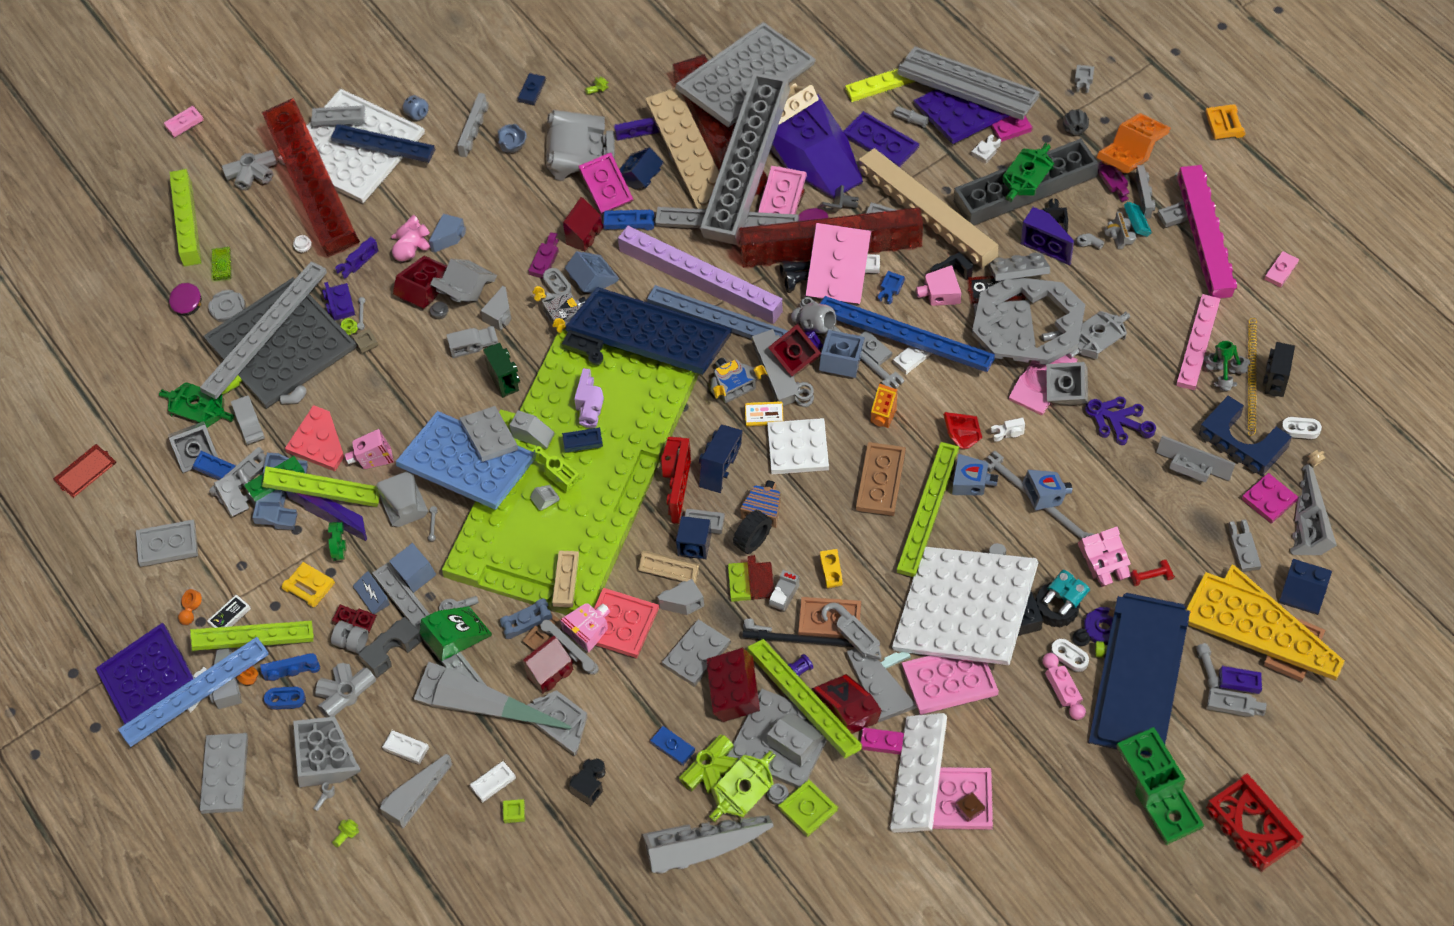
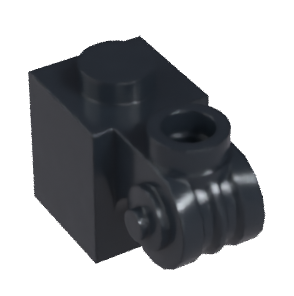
M587 759L582 766L583 770L578 775L575 774L569 782L571 794L590 807L603 792L602 782L597 780L603 778L606 774L605 764L601 759Z

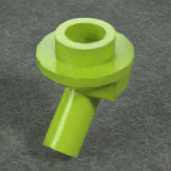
M602 76L599 78L595 77L593 82L595 86L585 88V93L588 95L600 90L604 91L609 88L607 86L609 82Z
M351 819L342 820L338 827L342 832L334 839L333 845L339 847L348 836L354 838L359 833L357 823Z

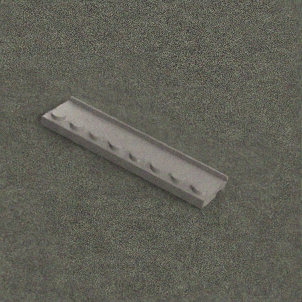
M914 47L906 56L904 63L900 64L898 69V75L1020 120L1024 119V116L1040 96V91L918 47Z

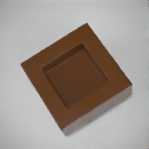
M973 792L958 801L955 806L968 822L984 812L986 808Z

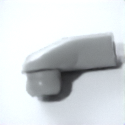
M299 385L290 395H281V404L299 403L306 395L305 386Z

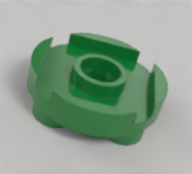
M330 522L328 533L332 532L328 540L331 558L333 561L345 560L347 544L346 540H342V534H344L343 522Z

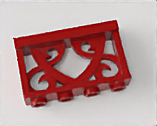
M1248 773L1214 798L1208 800L1206 806L1208 815L1220 824L1224 834L1230 836L1235 841L1237 849L1244 852L1248 856L1251 865L1254 868H1258L1261 872L1293 849L1295 850L1303 841L1304 836ZM1241 789L1243 794L1239 800L1231 796ZM1224 801H1229L1235 804L1236 808L1232 805L1225 806V808L1230 810V813L1226 814L1221 809L1220 804ZM1253 803L1257 809L1254 810L1248 807H1251L1250 804ZM1243 811L1251 815L1263 814L1266 817L1263 823L1264 834L1253 833L1243 829ZM1269 824L1275 827V830H1270L1272 834L1268 830ZM1283 840H1286L1288 842L1286 845L1277 850L1275 842H1280ZM1266 843H1270L1272 853L1269 856H1263L1257 850V847H1262L1265 852L1267 849Z

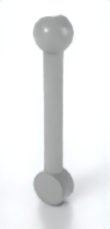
M360 297L358 299L360 303V316L357 327L358 330H364L363 305L365 298Z
M435 506L430 508L431 529L428 540L431 542L436 539L434 527L435 514H437L438 510Z

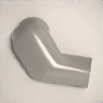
M1090 233L1077 237V244L1082 247L1093 245L1101 249L1104 245V241Z

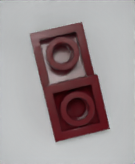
M339 604L332 619V624L336 625L339 621H344L352 624L353 627L364 628L370 633L377 615L360 608L356 611Z

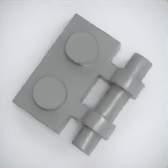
M244 469L237 471L240 479L236 481L231 474L214 482V486L231 518L249 509L247 501L251 500L254 506L256 504L249 493L243 496L239 489V486H244V484L251 481L250 476L246 475Z

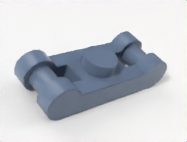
M539 599L535 604L515 614L502 617L499 621L505 629V637L507 639L514 638L532 629L535 625H541L544 620H551L553 616L551 611L547 609L548 603L546 599Z

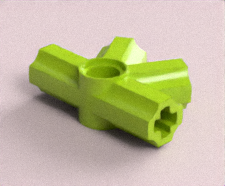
M720 734L706 750L698 753L696 760L679 777V781L691 791L703 781L707 793L712 794L711 788L722 779L721 775H725L739 760L735 757L726 756L734 748L733 743L725 735ZM705 760L711 761V763L708 765L702 764V762Z

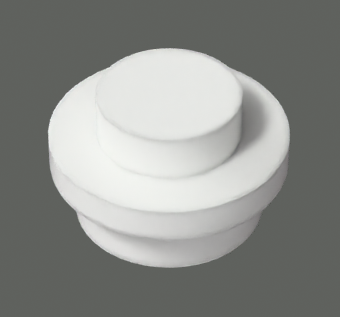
M300 235L295 238L293 246L298 252H306L311 248L312 243L307 236Z

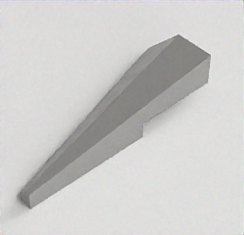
M1307 464L1303 467L1305 475L1304 480L1300 483L1302 495L1298 497L1295 517L1297 528L1292 537L1295 541L1294 547L1290 551L1293 555H1322L1337 546L1314 469Z

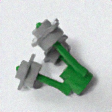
M1221 341L1218 345H1215V353L1204 357L1208 370H1223V375L1219 376L1218 382L1214 383V386L1220 387V390L1223 391L1231 390V387L1237 386V382H1233V377L1228 375V360L1234 355V358L1231 360L1232 367L1229 369L1230 373L1244 374L1248 371L1247 367L1250 364L1249 359L1238 356L1237 346L1233 345L1230 341Z

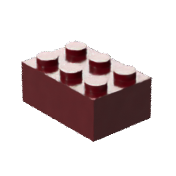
M742 647L706 659L712 709L716 717L722 722H726L760 711L754 661L751 654Z

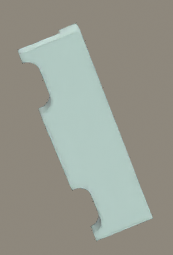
M896 652L885 657V660L880 663L885 668H889L910 658L911 655L906 652Z

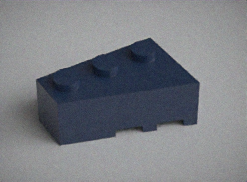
M721 424L718 431H714L712 441L707 443L705 453H701L699 458V464H701L700 488L721 493L723 478L727 479L729 472H726L730 463H734L741 447L743 430Z

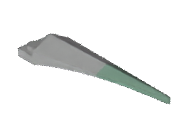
M431 662L427 664L414 697L415 701L436 708L478 713L568 730L572 729L570 725L457 671Z

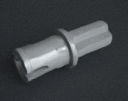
M898 106L894 111V116L907 120L909 124L912 122L924 128L927 126L929 117L915 113V110L910 111Z

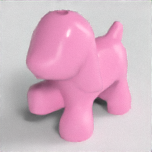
M412 215L391 236L392 239H399L392 248V255L399 262L414 258L418 247L423 251L430 248L428 242L423 238L430 234L424 224H419V220L415 215Z

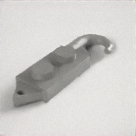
M833 602L824 606L821 614L825 621L828 620L826 616L827 611L831 609L836 610L841 615L837 621L838 631L864 657L869 656L881 660L879 640L854 615L852 616L839 603Z

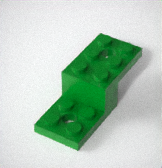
M1154 727L1117 743L1118 751L1137 781L1135 794L1166 845L1204 828V823L1183 791L1186 778ZM1143 750L1149 751L1151 757L1144 758L1140 755V752ZM1176 813L1180 816V820L1172 821L1169 815Z

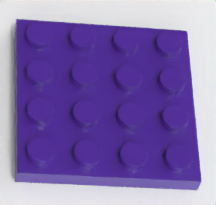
M935 89L914 100V106L924 116L929 117V121L952 144L1009 116L939 89Z
M163 622L96 667L124 724H127L195 678Z

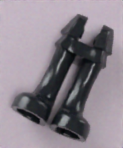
M780 261V274L784 278L787 292H792L797 282L808 280L809 271L801 270H809L811 261Z

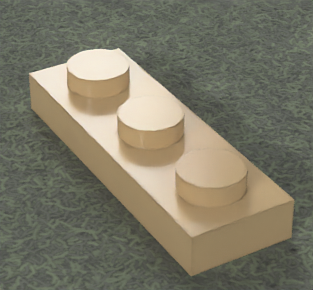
M559 551L552 601L555 607H573L579 551Z

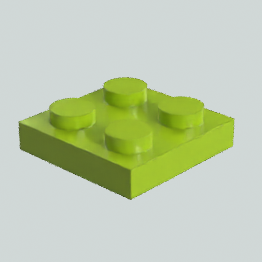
M807 780L779 805V810L808 837L838 811V807L814 783Z

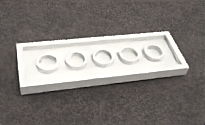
M944 713L906 717L891 830L894 833L932 830L947 716Z

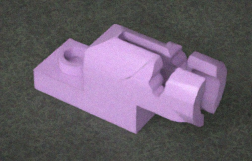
M583 368L574 399L576 410H580L579 423L587 428H596L599 419L597 417L601 413L604 396L600 387L593 386L594 377H591L590 369Z

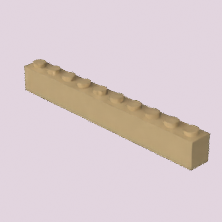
M874 148L859 159V171L863 176L869 178L874 185L879 186L887 195L893 197L899 205L907 208L923 224L931 227L947 243L955 246L961 254H965L974 264L983 268L998 257L997 243Z

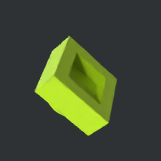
M524 799L503 801L504 823L525 822Z

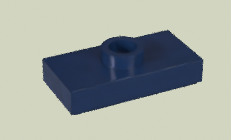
M529 73L518 96V102L535 105L546 82V77Z
M600 427L562 433L565 453L603 447Z

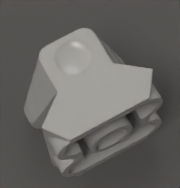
M406 471L377 483V489L381 494L379 496L393 526L401 527L424 518L428 513L413 473Z

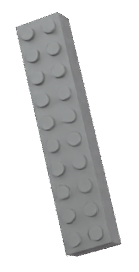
M753 73L700 227L704 238L738 245L790 92L788 79Z

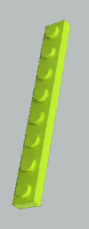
M944 442L940 443L897 567V573L910 577H914L917 574L959 452V446Z
M764 639L747 647V652L753 656V660L844 758L861 750L862 744Z

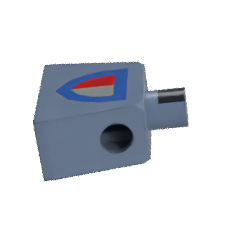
M958 454L952 495H984L985 485L997 486L999 475L988 473L987 462Z
M1028 470L1022 483L1034 510L1059 506L1062 504L1065 495L1072 493V484L1070 482L1063 483L1057 472Z

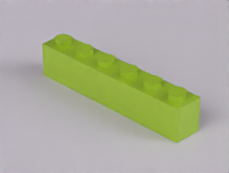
M187 169L172 171L169 173L179 255L184 267L201 264L192 181Z

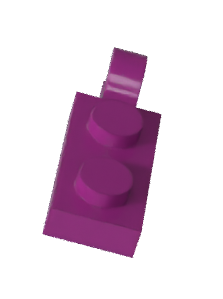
M1102 161L1098 162L1097 173L1111 193L1117 191L1121 202L1129 200L1127 194L1130 192L1126 188L1128 187V181L1123 174L1112 165H1106Z
M550 232L547 244L541 243L528 270L529 275L544 279V272L552 267L559 252L558 247H556L559 241L556 239L557 233Z

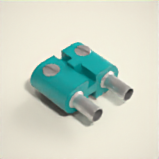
M1062 569L1048 586L1049 593L1042 601L1048 605L1054 596L1063 599L1065 604L1059 610V614L1064 616L1071 607L1076 608L1090 591V588L1080 579H1075L1074 575Z

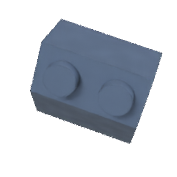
M576 251L565 266L569 276L576 281L579 289L585 293H593L597 287L604 289L619 280L615 272L602 256L598 254Z
M828 330L821 353L819 371L856 378L865 337Z

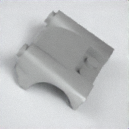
M553 110L552 113L548 114L547 123H550V128L546 140L547 170L549 169L555 176L554 179L563 181L570 173L580 171L579 165L603 156L605 117Z

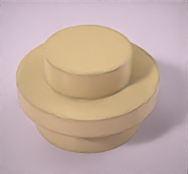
M1316 450L1308 456L1309 460L1307 463L1313 467L1320 464L1326 459L1324 451L1319 452Z

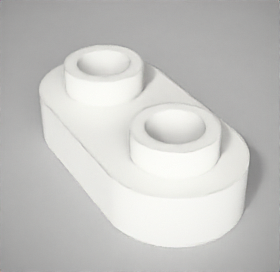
M1298 417L1286 418L1281 427V430L1292 437L1306 439L1317 438L1322 429L1319 421Z
M1058 639L1052 644L1051 653L1057 655L1059 661L1070 669L1081 672L1088 667V654L1068 640Z

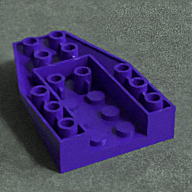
M818 94V101L778 125L770 150L785 168L806 172L805 182L828 196L835 198V191L839 186H844L845 193L863 183V179L848 138Z

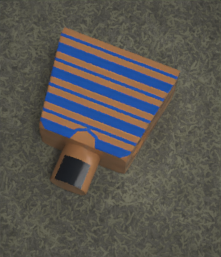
M767 480L764 487L753 486L740 509L742 520L750 512L757 509L772 519V527H777L781 496L780 492L775 490L777 486L775 482Z

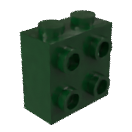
M501 343L490 345L483 349L487 370L501 397L503 398L518 392V383H520L516 373L518 369L515 362L509 360L511 357L508 349H503Z

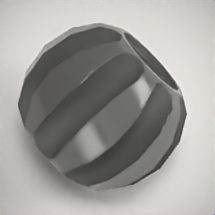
M1072 109L1065 114L1063 126L1069 134L1081 135L1089 127V118L1083 110Z

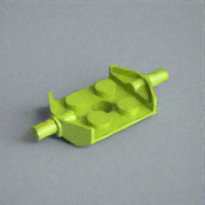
M769 750L761 759L741 755L736 764L711 788L717 806L712 814L708 816L709 819H712V822L715 823L725 813L739 818L744 817L773 785L768 764L776 757L775 754H772V751ZM742 780H746L749 784V789L746 792L741 791L739 788V783Z

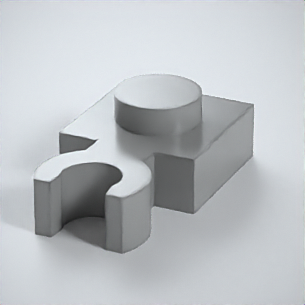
M1077 65L1075 76L1077 92H1079L1081 87L1086 88V93L1089 92L1090 84L1093 82L1094 66Z

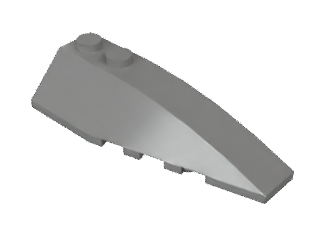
M766 815L742 818L740 823L724 820L720 825L715 826L707 822L702 823V827L691 828V825H682L643 834V839L652 873H665L668 869L687 868L691 864L702 862L734 850L772 828L773 822L770 816Z

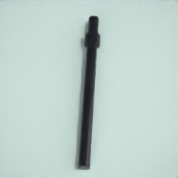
M761 629L759 631L743 630L742 638L758 639V641L764 639L765 641L854 647L844 638L772 633Z

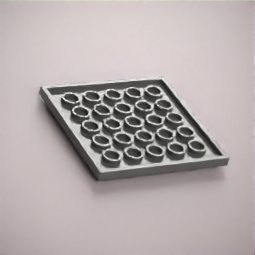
M295 278L289 279L203 336L204 340L224 361L291 285ZM308 294L238 375L244 385L263 406L268 408L280 400L281 395L289 394L296 387L302 385L357 348V345L318 302Z

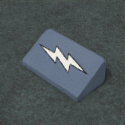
M369 571L353 585L371 613L376 614L390 605L387 596Z

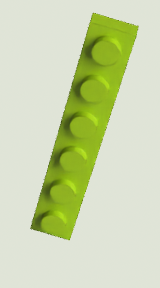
M267 466L264 469L262 487L377 507L379 504L380 493L377 486Z
M312 621L190 629L192 651L242 647L258 637L263 645L313 642L314 640Z

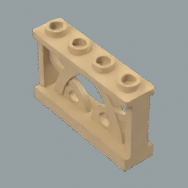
M796 83L789 84L790 92L779 124L818 101L813 85L804 87L797 86Z

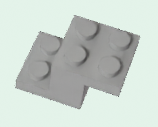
M450 259L443 278H433L430 285L436 287V291L439 293L449 294L450 298L456 302H461L462 300L469 303L470 301H478L484 284L487 281L495 282L497 275L470 260Z

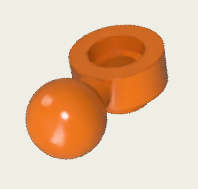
M189 589L182 596V605L185 609L178 615V620L182 625H190L194 621L192 610H195L201 604V593L196 590Z
M253 665L236 676L237 680L244 685L254 684L258 671Z

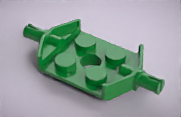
M1044 143L1042 148H1038V150L1024 148L1003 175V182L1010 190L1006 196L1007 201L1012 202L1016 195H1035L1037 187L1050 169L1053 170L1054 162L1046 154L1051 148L1049 144ZM1030 166V167H1032L1033 169H1032V170H1026L1025 167Z
M188 382L182 384L174 391L168 392L161 389L159 392V397L169 400L168 412L170 416L176 414L198 423L204 421L207 428L222 418L230 422L234 419V414L224 411V397L222 394L217 399H214L201 392L199 386ZM199 399L198 403L190 404L192 400Z

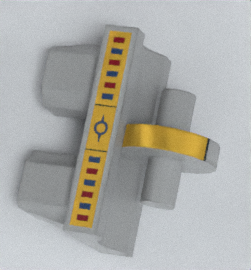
M1117 212L1115 219L1108 222V226L1104 229L1105 235L1112 236L1117 249H1123L1126 244H1133L1136 240L1135 233L1128 232L1131 228L1130 219L1123 218L1122 212Z

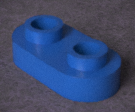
M278 687L269 689L264 695V701L270 709H291L301 707L306 701V696L300 687Z

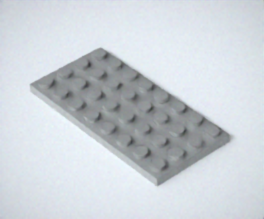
M763 22L676 83L675 89L727 127H730L738 120L753 73L788 79L789 83L814 65L816 59Z

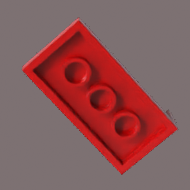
M668 437L661 457L663 477L671 478L670 489L672 491L667 496V505H669L668 515L671 516V521L674 524H680L692 459L690 438Z

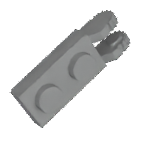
M1241 520L1240 525L1243 534H1237V527L1234 521L1229 522L1231 542L1239 569L1242 572L1260 570L1261 563L1252 534L1249 532L1247 520Z

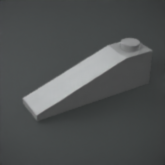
M232 648L217 649L214 665L232 654ZM237 677L209 694L211 702L215 703L218 709L242 703Z
M445 754L393 791L389 797H386L380 807L383 817L403 829L453 765L450 756Z

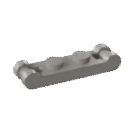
M258 447L223 478L232 474L236 481L240 479L237 471L244 469L246 475H249L252 480L264 469L266 460L264 451ZM259 459L261 462L257 464L255 460ZM213 485L210 488L209 492L213 496L216 495L219 498L218 501L222 505H224L215 486Z
M544 620L541 623V629L547 635H555L563 648L567 647L571 651L568 655L576 662L579 660L583 662L585 671L590 675H595L598 672V665L550 620Z

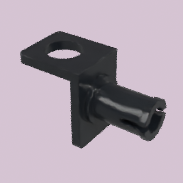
M1053 198L1049 199L1047 202L1048 208H1043L1042 210L1049 213L1057 223H1063L1064 230L1068 233L1067 207L1059 208L1058 199L1054 198L1055 204L1053 203Z

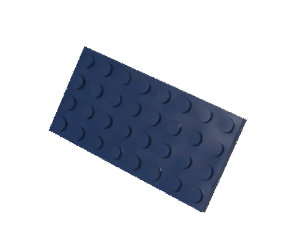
M599 287L593 291L566 325L567 332L572 330L603 340V343L702 375L727 342L732 332L731 328Z

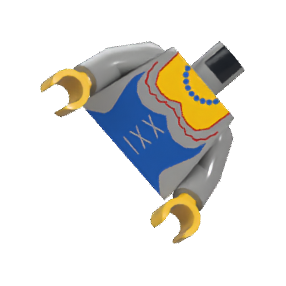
M720 358L715 363L717 368L714 370V377L711 379V393L715 395V399L721 395L723 402L726 404L756 389L755 377L759 380L761 375H767V372L763 365L753 368L744 363L741 364L738 360L727 363L725 358Z

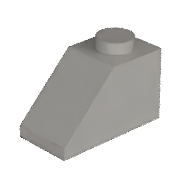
M504 286L498 290L481 310L483 322L494 326L499 331L511 321L506 287Z
M519 410L510 423L513 438L545 449L548 448L555 435L554 431L536 416Z

